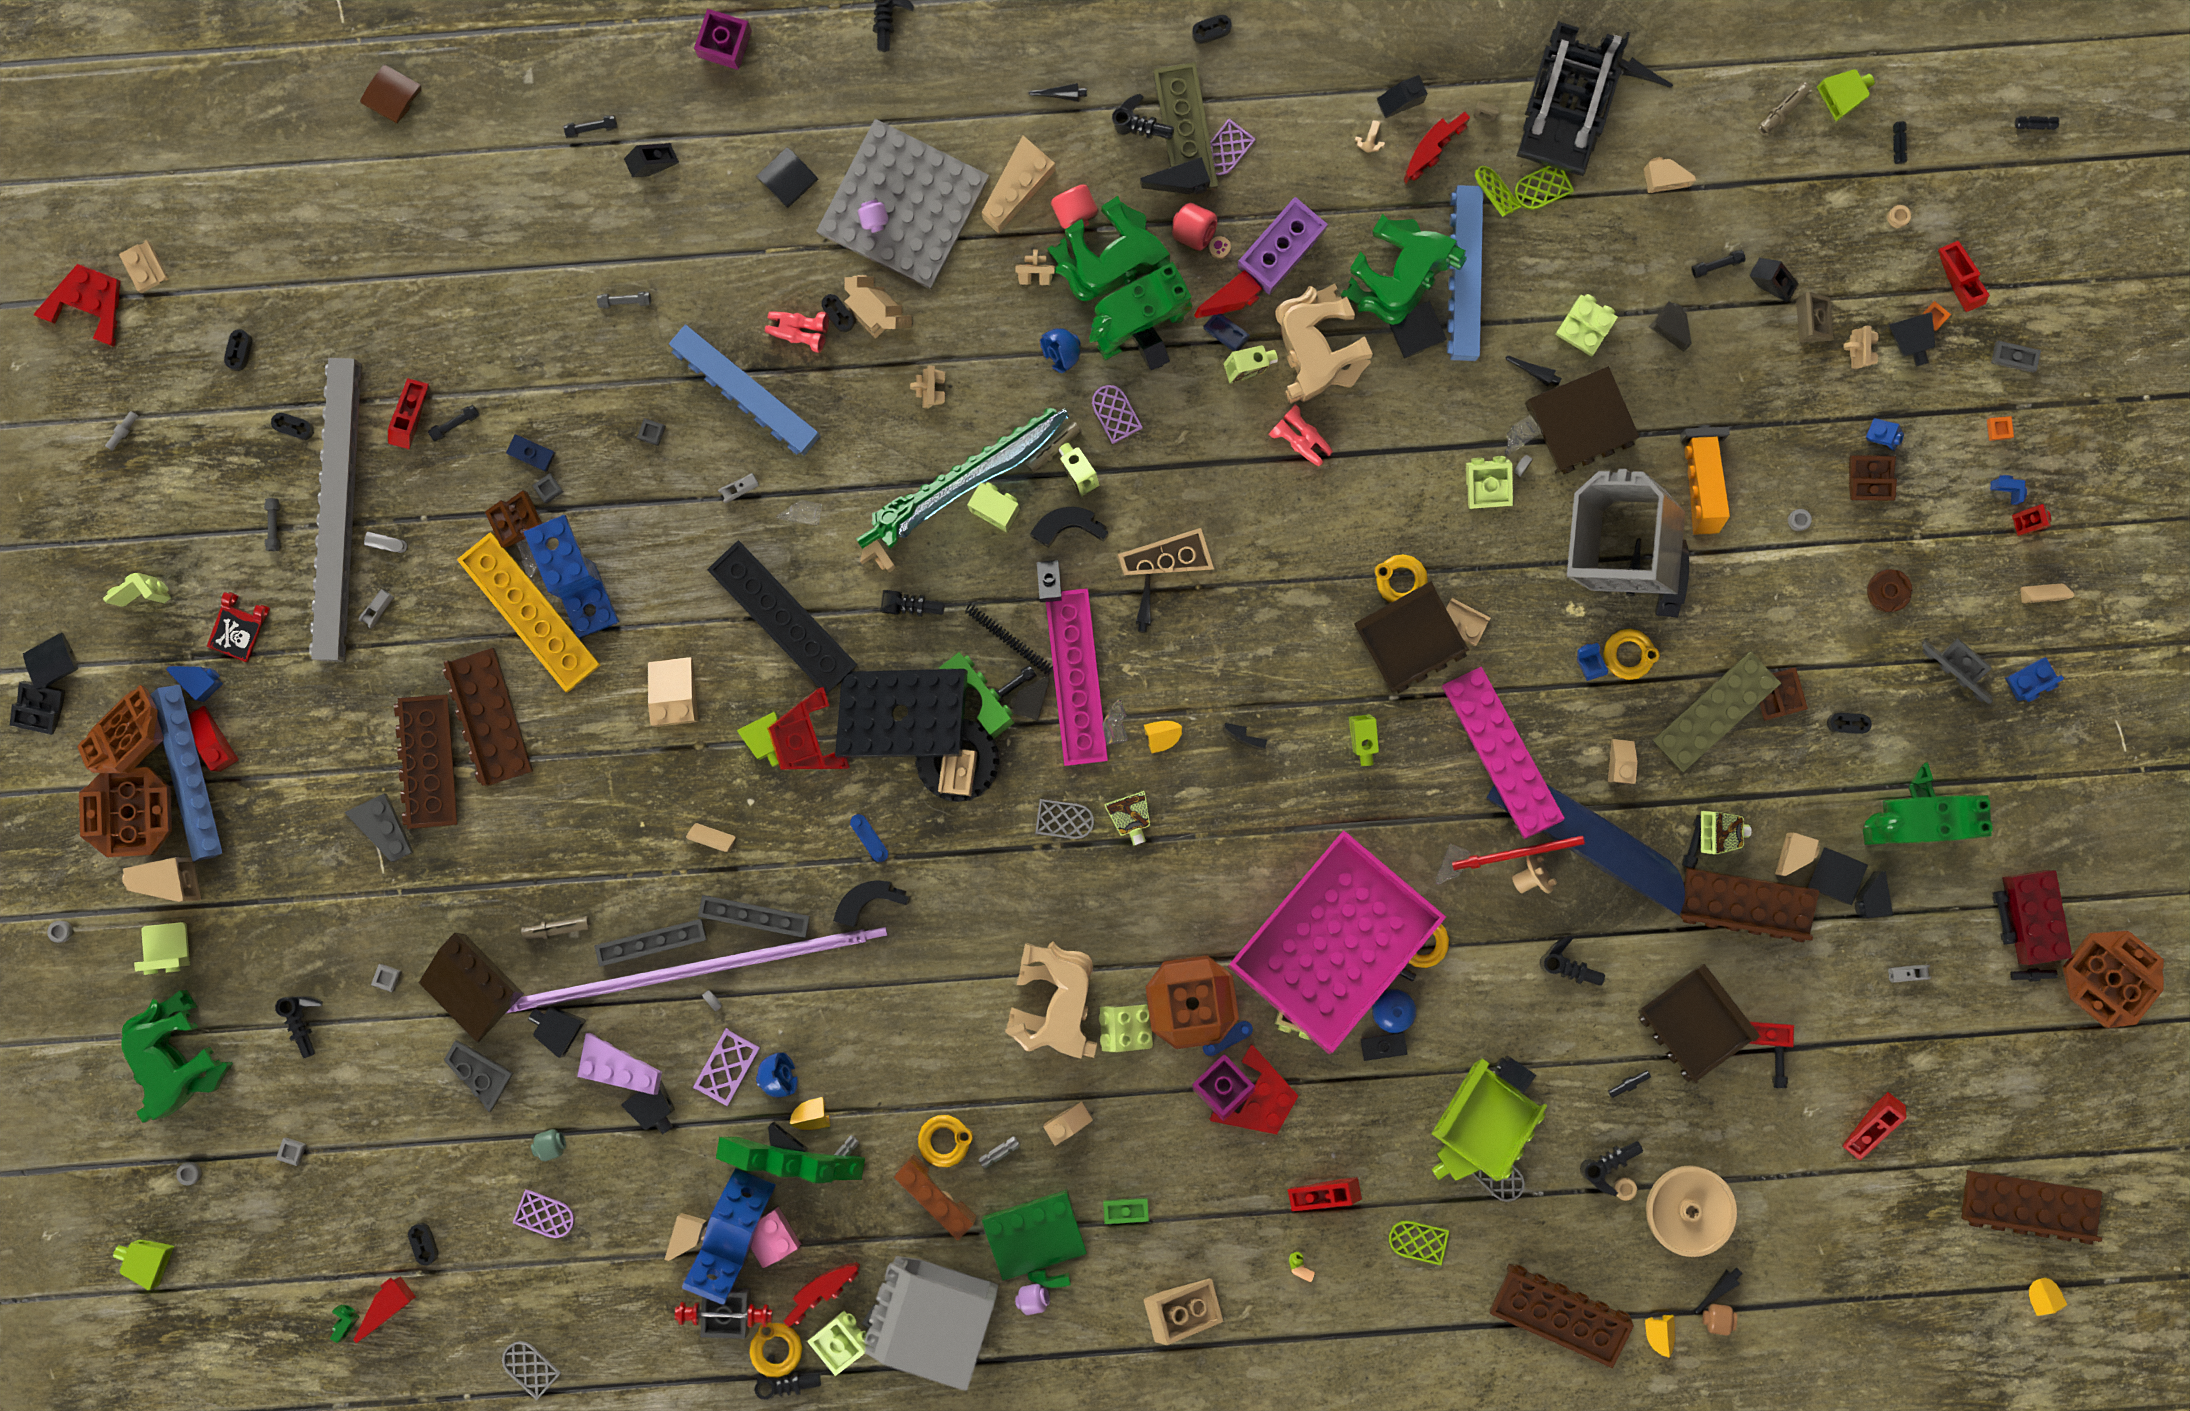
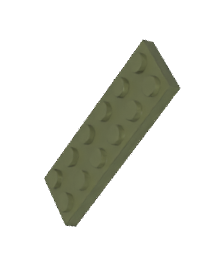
M1196 62L1153 69L1162 123L1174 127L1173 137L1171 139L1165 138L1170 168L1202 157L1210 179V187L1207 190L1217 189L1218 183Z
M1749 651L1652 741L1681 772H1684L1776 689L1781 682Z

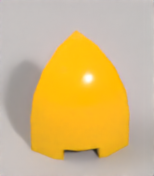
M1158 721L1144 725L1151 753L1173 747L1182 735V726L1173 721Z
M823 1097L801 1103L791 1115L790 1125L801 1130L830 1127L829 1115L825 1116L824 1106H826Z
M2038 1279L2029 1287V1298L2037 1316L2056 1313L2067 1305L2058 1285L2051 1279Z
M1662 1315L1663 1320H1655L1653 1317L1646 1319L1645 1326L1648 1342L1659 1354L1670 1357L1675 1344L1674 1315Z

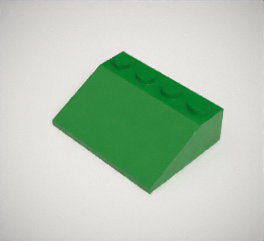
M1067 1189L985 1215L982 1218L986 1236L1003 1281L1087 1254Z

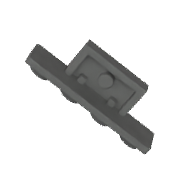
M1957 638L1941 653L1927 640L1922 642L1923 653L1930 659H1937L1940 662L1939 666L1946 673L1952 672L1957 676L1956 681L1961 686L1971 688L1974 691L1972 694L1980 702L1984 700L1988 704L1993 702L1992 696L1977 684L1992 667L1965 643Z

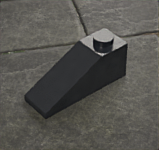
M1200 157L1141 177L1140 185L1142 189L1182 194L1195 193L1197 195L1207 191V188L1210 187V179L1203 159Z

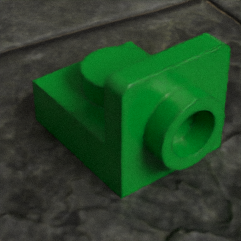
M342 1304L335 1307L332 1311L333 1314L341 1318L332 1328L334 1333L330 1339L335 1343H339L347 1337L360 1317L352 1307Z

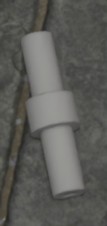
M130 411L121 424L118 423L113 430L115 433L105 446L113 451L120 440L128 435L130 432L128 429L138 415Z

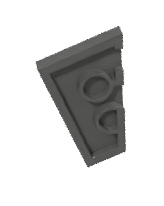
M384 793L344 812L391 862L414 853L387 794Z
M458 1040L454 1041L444 1059L454 1073L467 1084L474 1096L478 1097L485 1105L484 1107L488 1112L493 1110L514 1074L512 1071Z

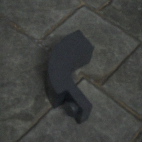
M1062 507L1042 517L1031 531L1030 536L1049 548L1057 535L1068 528L1083 529L1102 542L1108 537V531H1106L1107 527L1099 521L1092 522L1095 517L1094 512L1081 507Z
M1684 539L1678 594L1659 593L1655 609L1656 616L1678 618L1681 604L1685 602L1689 579V550Z
M875 880L865 882L851 889L842 898L833 921L856 927L861 910L869 901L882 898L908 905L911 896L906 895L907 891L895 887L893 891H890L892 884L890 881Z

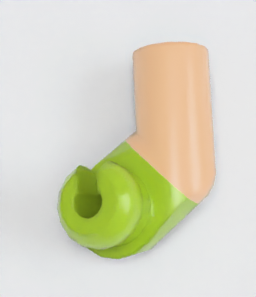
M1300 1252L1292 1253L1289 1257L1292 1273L1311 1282L1315 1272L1304 1267L1303 1255Z

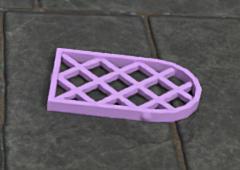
M1230 119L1226 121L1210 141L1213 161L1215 156L1222 157V163L1214 164L1215 167L1223 166V172L1216 173V176L1229 173L1256 140ZM1228 124L1229 131H1223ZM1231 124L1238 130H1231ZM1240 133L1241 140L1233 141L1232 134ZM1229 134L1230 141L1222 142V135ZM1243 134H1245L1250 139L1243 140ZM1219 136L1220 142L1213 143L1215 139ZM1250 142L1249 145L1244 149V143ZM1241 143L1242 150L1234 151L1233 144ZM1231 144V152H1224L1223 145ZM1212 146H1220L1221 153L1213 154ZM1241 153V155L1235 161V154ZM1224 155H1232L1233 162L1225 163ZM1227 165H1232V166L1226 171V167H1225V166H1227Z
M1106 385L1100 387L1095 392L1092 406L1112 444L1143 428L1126 395L1120 388L1114 385ZM1108 388L1116 390L1115 396L1107 394ZM1118 392L1121 393L1123 398L1117 397ZM1097 394L1103 396L1101 403L1095 401ZM1106 397L1113 399L1112 406L1104 404ZM1116 400L1124 402L1122 409L1114 407ZM1126 403L1131 412L1124 410ZM1095 404L1100 406L1099 412H1097ZM1103 407L1110 409L1109 416L1101 414ZM1113 410L1121 412L1119 419L1111 417ZM1123 413L1131 415L1129 422L1121 420ZM1133 416L1138 425L1131 423ZM1101 417L1107 419L1106 425H1104ZM1110 420L1118 422L1116 429L1108 427ZM1120 423L1128 425L1126 432L1118 430ZM1130 426L1136 427V429L1129 432ZM1108 430L1114 432L1113 439L1111 438ZM1117 433L1123 434V436L1115 440Z
M525 1189L513 1224L547 1237L559 1238L566 1235L572 1229L574 1215L570 1207L561 1201ZM530 1194L537 1196L538 1198L532 1200ZM527 1195L529 1202L523 1204ZM544 1199L553 1203L546 1205ZM541 1200L544 1207L536 1210L534 1202ZM531 1204L534 1212L527 1215L524 1207ZM555 1205L558 1213L551 1216L548 1208ZM559 1205L563 1206L566 1209L561 1211ZM521 1210L523 1217L517 1219ZM545 1210L548 1217L541 1220L538 1212ZM566 1211L570 1213L571 1217L567 1221H565L562 1214ZM535 1214L538 1222L531 1225L528 1217ZM559 1215L562 1223L555 1226L552 1218ZM525 1219L526 1222H527V1225H526V1224H523V1223H520L519 1221ZM550 1220L552 1228L545 1230L543 1222ZM539 1224L542 1231L533 1227ZM564 1225L566 1232L559 1235L557 1228ZM554 1230L556 1235L547 1232Z

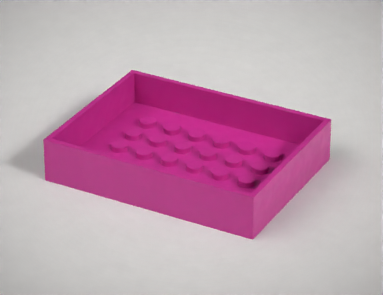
M1343 830L1227 967L1325 1052L1331 1054L1423 946L1446 916Z

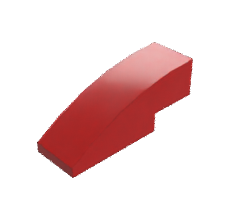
M1956 241L1939 248V256L1947 278L1965 312L1985 305L1990 295L1979 280L1981 273L1961 243Z

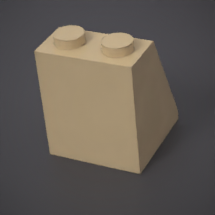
M175 857L123 869L122 881L127 891L177 902L201 900L195 864L192 861V857Z

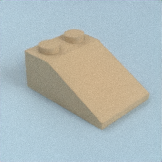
M692 657L648 662L650 726L661 727L699 722Z
M1210 1278L1165 1290L1143 1299L1156 1343L1169 1345L1223 1322L1213 1281Z

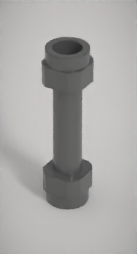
M645 291L638 292V295H597L598 308H611V305L638 303L640 306L651 305L650 292Z
M266 498L264 510L268 511V539H265L266 551L274 552L279 551L280 540L277 539V511H280L279 499Z

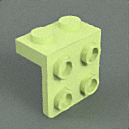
M133 573L127 576L125 582L120 586L111 588L103 600L106 603L123 607L141 594L145 599L166 603L171 597L167 593L169 591L167 586L156 577Z
M186 923L151 925L142 928L144 962H135V971L144 970V975L157 974L158 969L166 968V972L180 971L181 966H190Z
M1147 1004L1100 1007L1099 1022L1101 1024L1100 1044L1102 1051L1123 1052L1152 1048L1153 1039Z

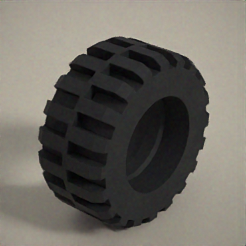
M965 718L963 740L974 746L979 759L977 769L974 772L971 796L938 792L941 774L937 762L938 757H917L915 760L918 776L924 783V786L934 795L953 802L969 801L984 794L992 786L1000 766L999 749L994 738L980 724Z

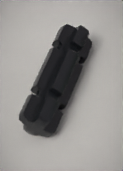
M2018 116L2015 119V128H2047L2048 130H2055L2059 127V118H2048L2047 116H2029L2027 118V116Z
M1904 121L1895 122L1893 125V133H1895L1893 135L1894 153H1896L1894 155L1895 164H1905L1907 162V153H1905L1907 151V133H1905L1907 125Z

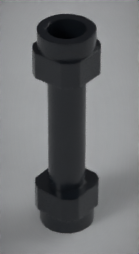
M614 115L603 116V120L578 125L572 122L563 125L566 138L578 137L579 133L604 128L607 131L617 128V122Z
M1736 250L1727 257L1706 264L1704 262L1698 263L1691 267L1694 278L1706 276L1709 271L1730 264L1733 266L1745 262V254L1742 250Z
M473 404L463 409V413L441 426H433L428 430L430 437L436 442L444 438L445 433L465 421L475 420L480 416L476 407Z
M1030 665L1022 669L1020 675L998 691L995 689L1001 697L998 700L999 703L1004 700V696L1026 680L1029 682L1037 676Z
M1696 815V819H1694L1693 826H1695L1693 837L1688 853L1683 856L1682 866L1695 869L1699 859L1696 858L1701 841L1700 815Z
M2007 891L1992 892L1993 902L1998 905L2003 933H2000L2001 940H2003V945L2017 943V934L2015 931H2012L2006 903L2009 902Z
M1775 1046V1076H1772L1773 1088H1787L1788 1077L1785 1076L1783 1046Z

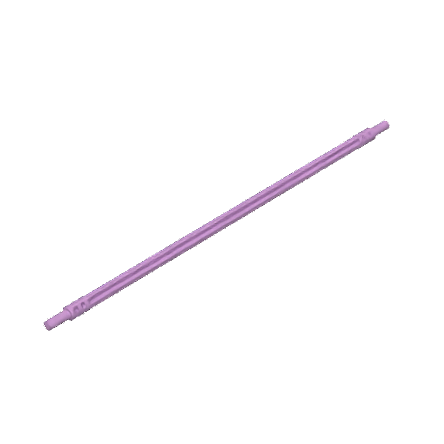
M886 927L867 931L861 929L520 997L506 1013L863 943L867 939L887 936Z

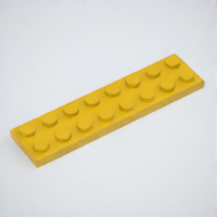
M488 533L457 559L566 693L601 666L505 548H501L493 533Z

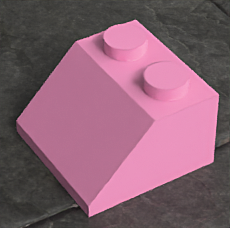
M779 1206L760 1218L751 1245V1249L762 1268L781 1260L797 1250L801 1245Z

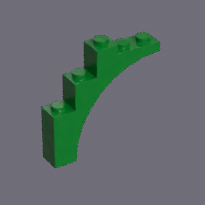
M737 1136L719 1137L716 1159L745 1171H766L779 1177H800L813 1183H833L834 1180H862L865 1158L862 1156L827 1155L795 1151L760 1144Z

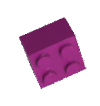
M707 8L694 46L698 58L739 70L752 33L750 24L746 20Z
M1225 1054L1192 1084L1196 1094L1222 1121L1228 1118L1255 1092V1085Z

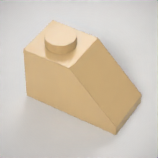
M1653 158L1644 168L1648 193L1686 188L1696 181L1693 174L1671 159Z
M1612 739L1608 783L1636 784L1638 761L1634 741Z
M1794 832L1787 833L1775 875L1787 876L1813 862L1819 853V840Z
M1081 1101L1044 1123L1043 1127L1054 1146L1077 1133L1093 1121Z
M684 1213L678 1215L665 1260H672L697 1246L701 1240H704L707 1220Z

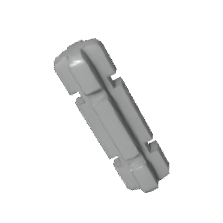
M851 1135L845 1141L846 1144H843L834 1155L849 1156L852 1152L851 1150L857 1147L859 1141Z
M1012 1137L1006 1141L1007 1143H1002L991 1150L988 1155L985 1154L980 1157L979 1162L985 1169L991 1166L992 1162H997L1010 1154L1011 1150L1014 1151L1019 1148L1018 1140Z

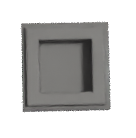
M379 964L371 985L394 992L401 971Z
M287 1137L283 1138L276 1160L295 1166L300 1165L306 1144Z

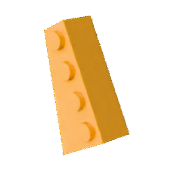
M1718 436L1691 438L1688 445L1685 446L1684 453L1685 458L1688 460L1687 474L1690 487L1693 535L1716 534L1721 531L1730 517Z

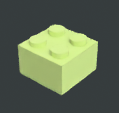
M980 482L967 504L969 511L1001 530L1008 532L1020 512L1019 504L1016 502L1017 499L1008 493L1002 495L997 491L998 488L987 482L985 485Z

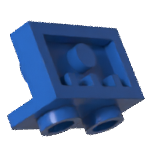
M2046 657L2005 678L2017 701L2027 700V702L2040 697L2039 692L2043 690L2048 692L2059 686L2058 682L2064 679L2062 675L2057 676Z

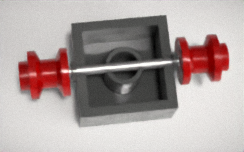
M732 1288L724 1305L702 1297L701 1309L700 1303H695L693 1307H687L685 1302H681L680 1306L675 1308V1320L678 1321L679 1325H684L685 1321H692L694 1326H698L701 1319L700 1337L745 1339L749 1334L750 1327H753L754 1323H762L763 1328H767L768 1323H772L773 1309H769L768 1304H765L762 1309H756L754 1304H750L751 1288Z

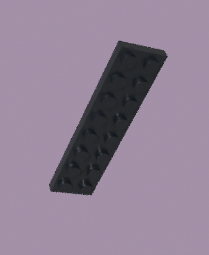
M739 540L707 569L819 688L824 687L826 695L850 671H853L858 666Z

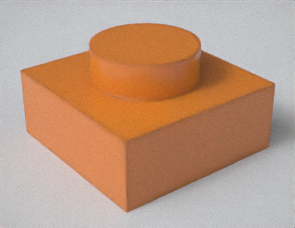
M1935 301L1923 313L1932 312L1934 332L1951 315Z
M2012 416L1987 419L1989 441L2014 438Z

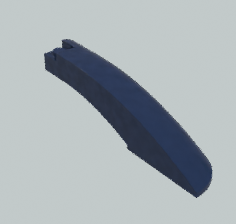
M1546 784L1565 819L1541 831L1555 841L1584 836V845L1569 847L1568 849L1598 867L1601 871L1679 916L1684 904L1685 888L1679 871L1670 860L1600 815ZM1494 785L1486 800L1509 813Z

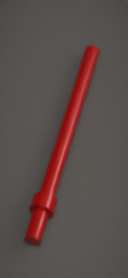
M1578 836L1484 856L1473 855L1469 856V859L1452 862L1454 871L1469 867L1476 869L1481 868V865L1584 845L1585 840L1584 836Z

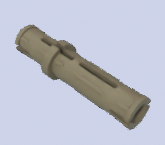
M1802 82L1777 108H1773L1769 112L1770 115L1757 126L1759 132L1767 136L1778 124H1782L1786 120V116L1812 92L1811 86L1806 82Z
M1073 421L1044 448L1038 449L1039 452L1025 463L1027 468L1033 474L1036 473L1046 462L1053 460L1052 457L1059 452L1058 449L1062 445L1070 443L1082 433V429Z
M588 916L552 923L545 921L541 922L540 925L522 927L521 934L523 941L542 937L543 939H548L549 936L589 930L590 921ZM574 924H576L575 926L559 928V927H563V926H569V925H574Z

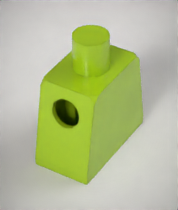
M1853 69L1823 79L1817 86V89L1837 122L1870 96L1868 88L1872 87L1875 81L1871 74L1861 77L1858 71Z
M772 712L737 730L755 757L759 760L768 757L772 767L779 765L767 727L779 719V715L776 712Z
M1370 714L1349 717L1353 752L1356 755H1360L1361 766L1374 765L1373 753L1379 752L1376 718ZM1368 739V743L1362 746V742Z
M1446 1144L1436 1153L1442 1162L1431 1169L1438 1180L1450 1173L1455 1181L1480 1170Z
M136 1240L131 1242L128 1248L118 1245L113 1253V1258L123 1261L119 1270L120 1274L143 1288L151 1290L160 1285L174 1246L147 1240Z

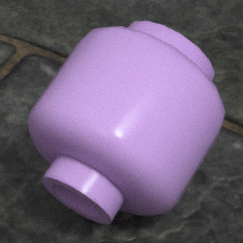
M877 199L862 203L861 208L858 209L862 228L865 230L871 229L872 233L884 230L883 225L889 222L884 203L878 202Z
M1032 1284L1020 1288L1018 1296L1015 1297L1017 1308L1021 1309L1025 1315H1032L1046 1310L1047 1305L1050 1304V1296L1047 1288H1043L1039 1284Z

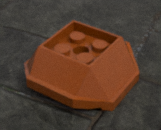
M140 685L136 690L129 692L80 742L77 748L86 769L93 773H130L164 740L157 719L158 710L147 688Z
M152 767L134 768L130 773H100L88 786H85L79 792L80 837L106 857L155 855L172 832L170 786ZM131 807L134 810V814L132 817H130L128 814L129 809Z
M2126 930L2089 933L2072 954L2073 958H2069L2062 967L2070 999L2105 1028L2136 1025L2164 990L2162 970L2164 968V959L2130 931ZM2112 973L2113 982L2110 984L2108 977Z
M1207 955L1164 961L1145 986L1151 1031L1175 1049L1218 1044L1239 1020L1233 975ZM1190 997L1198 999V1006L1194 1009H1189L1186 1006V1001Z

